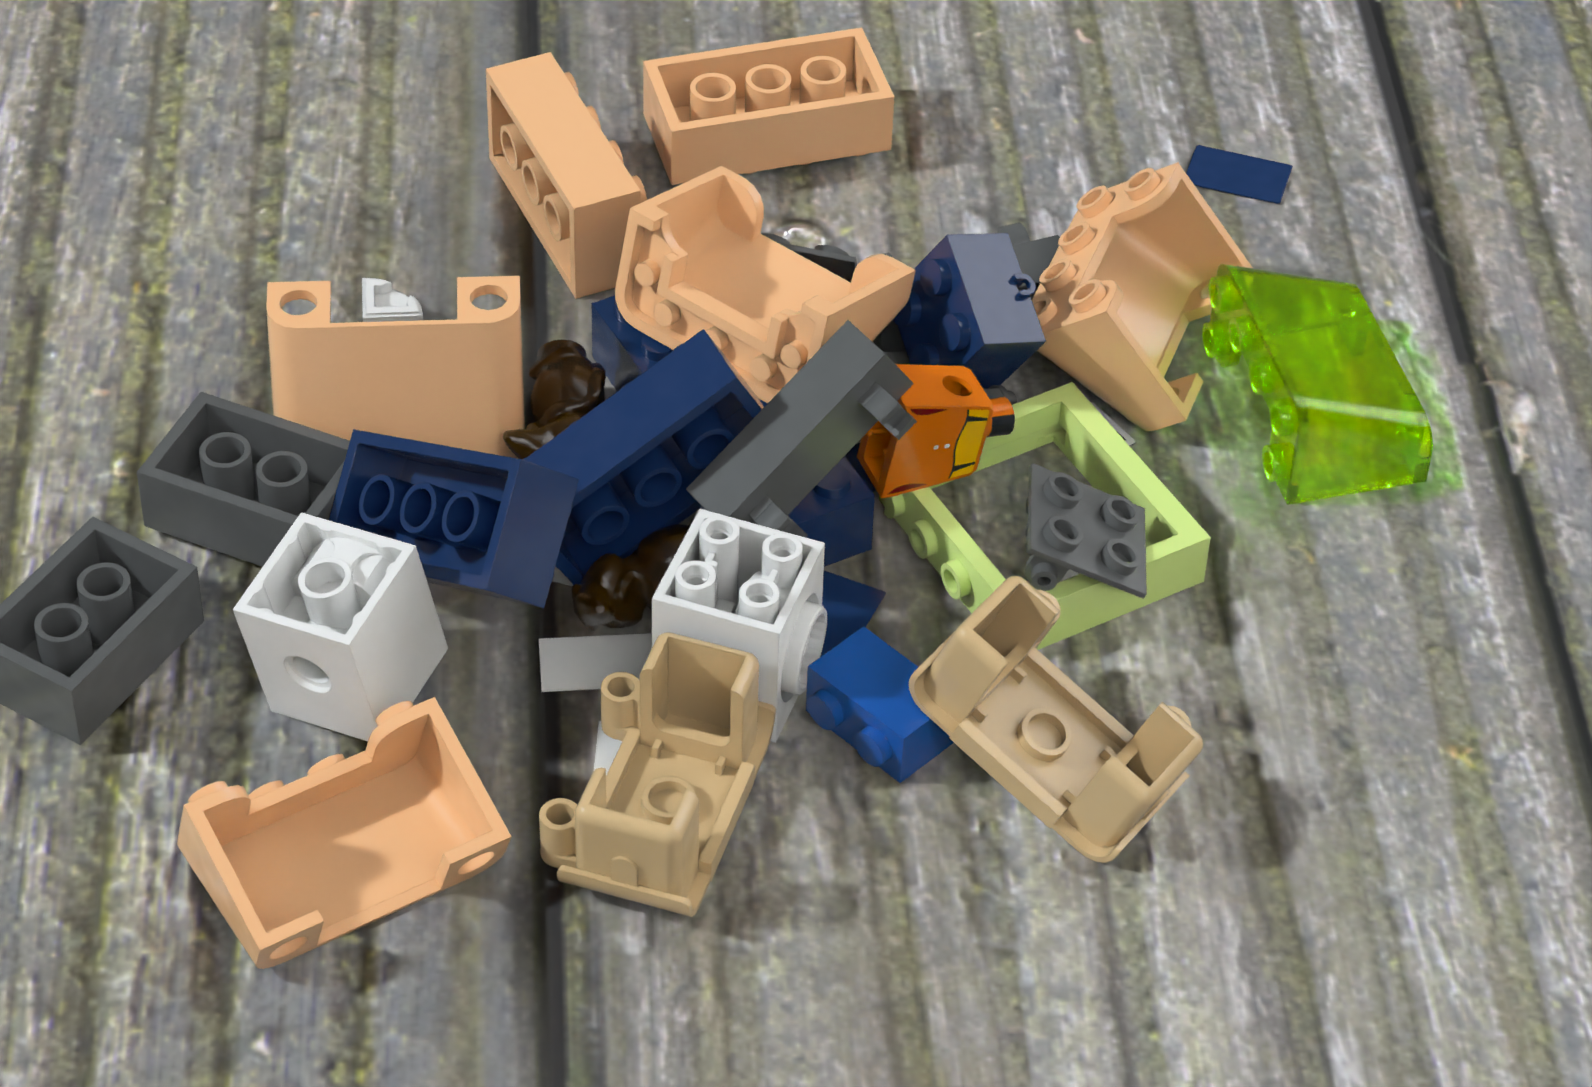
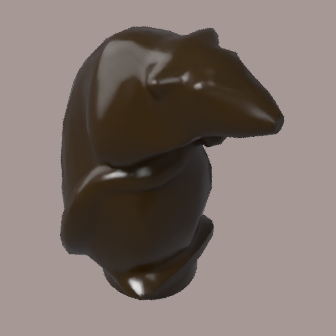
M562 339L553 340L545 343L538 350L537 360L529 369V376L536 380L531 394V410L537 422L529 424L526 427L527 429L509 430L503 434L506 445L518 459L523 460L567 429L573 422L579 420L605 401L606 370L600 363H592L587 358L584 347L577 342Z
M675 524L663 527L647 535L641 541L638 548L626 558L622 559L616 554L606 553L591 564L580 585L574 584L572 586L574 612L589 631H595L599 625L609 628L630 627L642 620L646 606L652 610V597L691 525Z

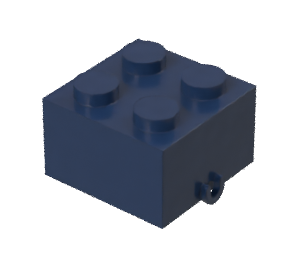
M1008 233L947 234L914 268L916 272L910 297L906 306L893 319L898 325L909 358V365L964 366L973 372L983 389H988L992 385H1001L1046 342L1030 297L1035 292V282L1029 275L1022 273ZM1025 283L1027 289L1019 291L1018 288Z

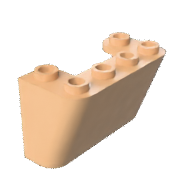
M1177 162L1158 170L1153 168L1143 169L1126 182L1110 188L1098 186L1084 194L1076 205L1078 211L1074 215L1068 229L1059 238V247L1049 267L1041 274L1039 278L1040 284L1032 298L1046 342L1037 351L1144 431L1159 430L1187 420L1204 381L1198 373H1194L1167 382L1164 376L1189 322L1237 306L1253 272L1251 264ZM1228 284L1220 293L1209 298L1214 291Z
M520 276L457 277V319L346 323H331V281L267 282L266 311L274 416L349 441L353 429L517 458L506 445L503 434L509 430L525 429ZM493 294L505 299L506 303L497 309L484 310L475 307L472 301L481 295ZM292 300H308L316 305L311 312L303 315H291L283 311V306Z
M435 697L417 705H413L411 701H403L387 708L377 716L375 722L378 727L371 733L365 751L346 759L343 754L329 756L313 765L308 770L307 776L284 785L280 780L272 781L260 786L248 795L244 786L235 785L228 787L225 781H217L197 790L190 796L188 803L184 804L177 846L257 968L265 969L282 964L463 882L495 864L506 852L512 836Z

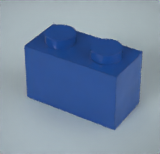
M863 626L808 666L806 711L821 728L832 730L854 747L869 765L880 767L899 783L903 782L954 743L949 739L950 736L921 711L910 694L909 679L918 666Z

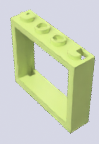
M1073 382L1013 404L1015 423L1011 434L986 437L977 470L974 472L1054 442L1092 487L1111 495L1125 497L1133 504L1145 508L1147 595L1144 599L1083 574L1057 583L1053 589L1046 591L1057 599L1061 612L1056 623L1036 648L1037 650L1204 582L1211 537ZM948 482L888 498H881L879 495V500L885 507L884 514L888 518H894L908 535L915 553L922 559H928L941 575L949 595L954 599H960L971 614L1006 580L931 490Z

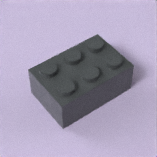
M200 392L137 471L144 526L263 567L300 513L326 520L329 519L350 441Z
M95 517L90 518L0 604V704L81 745L204 622L197 567Z

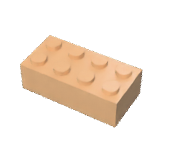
M862 27L643 61V114L671 185L685 183L720 166L736 174H751L763 170L807 165L813 162L850 156H863L869 153L891 150L894 94Z
M551 52L486 68L489 159L575 299L615 288L630 208L647 200L641 179L637 175H630L624 166L618 144L614 140L608 141L601 130L600 121L595 109L591 105L585 106L579 97L573 75L570 72H563Z

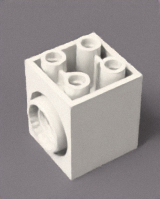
M699 509L652 597V647L659 635L671 632L755 655L759 661L758 701L772 704L776 708L775 723L770 740L776 743L798 696L807 689L808 666L820 658L825 640L827 611L822 606L825 543Z
M300 513L233 608L270 710L365 741L369 740L373 730L378 727L375 720L380 713L403 701L414 702L448 650L415 545L305 513Z

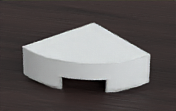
M362 278L363 322L423 320L421 305L414 296L410 295L408 297L392 289V283L376 278Z

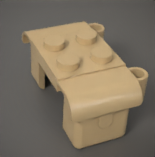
M1011 576L913 672L909 679L910 694L921 711L950 736L949 739L1048 828L1054 829L1083 856L1096 862H1110L1115 859L1190 776L1184 771L1203 748L1202 737L1191 727L1190 719L1184 711L1175 706H1167L1163 702L1154 710L1135 735L1129 732L1036 649L1058 620L1061 612L1060 605L1057 599L1050 593L1036 590L1020 576Z
M666 632L657 637L640 672V681L636 676L627 672H615L603 679L601 683V727L607 736L622 741L607 775L606 768H597L593 771L578 805L569 799L556 798L547 801L539 811L541 857L548 865L559 868L557 871L558 881L690 917L696 914L752 789L756 775L767 752L774 728L776 708L772 704L758 701L759 661L755 655L746 651Z

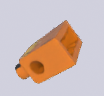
M896 364L914 383L897 402L917 422L898 440L877 421L861 438L857 458L881 498L893 497L967 477L977 470L986 437L1011 434L1015 423L1014 410L1011 402L1006 397L989 399L973 372L964 366Z

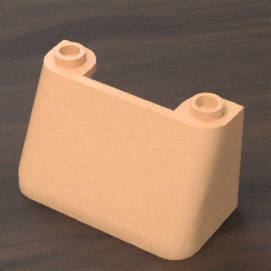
M720 166L630 208L615 287V300L618 310L626 322L672 350L704 329L756 396L768 404L847 320L873 342L906 306L916 270L893 257L875 254L857 264L851 282L841 278L762 235L764 205L761 195L747 179Z

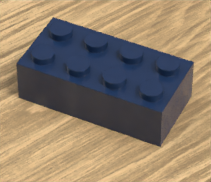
M704 329L685 343L677 346L670 354L637 378L625 384L611 397L579 420L573 422L567 429L530 456L523 459L579 479L571 514L567 521L556 562V567L573 585H580L591 564L600 556L611 553L624 559L638 548L641 541L650 533L663 527L679 524L703 507L686 488L764 408L756 394Z
M353 429L328 520L415 545L428 583L544 608L550 584L554 577L557 558L567 521L571 514L579 479L522 459Z

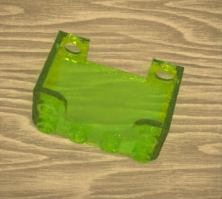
M1221 264L1218 267L1216 277H1212L1209 281V297L1212 309L1210 322H1205L1202 329L1204 348L1208 357H1215L1223 368L1237 366L1242 353L1249 367L1252 389L1256 395L1262 394L1269 408L1272 431L1270 444L1265 445L1262 450L1264 472L1270 482L1276 481L1286 504L1290 505L1427 482L1433 450L1429 419L1357 285L1348 282Z

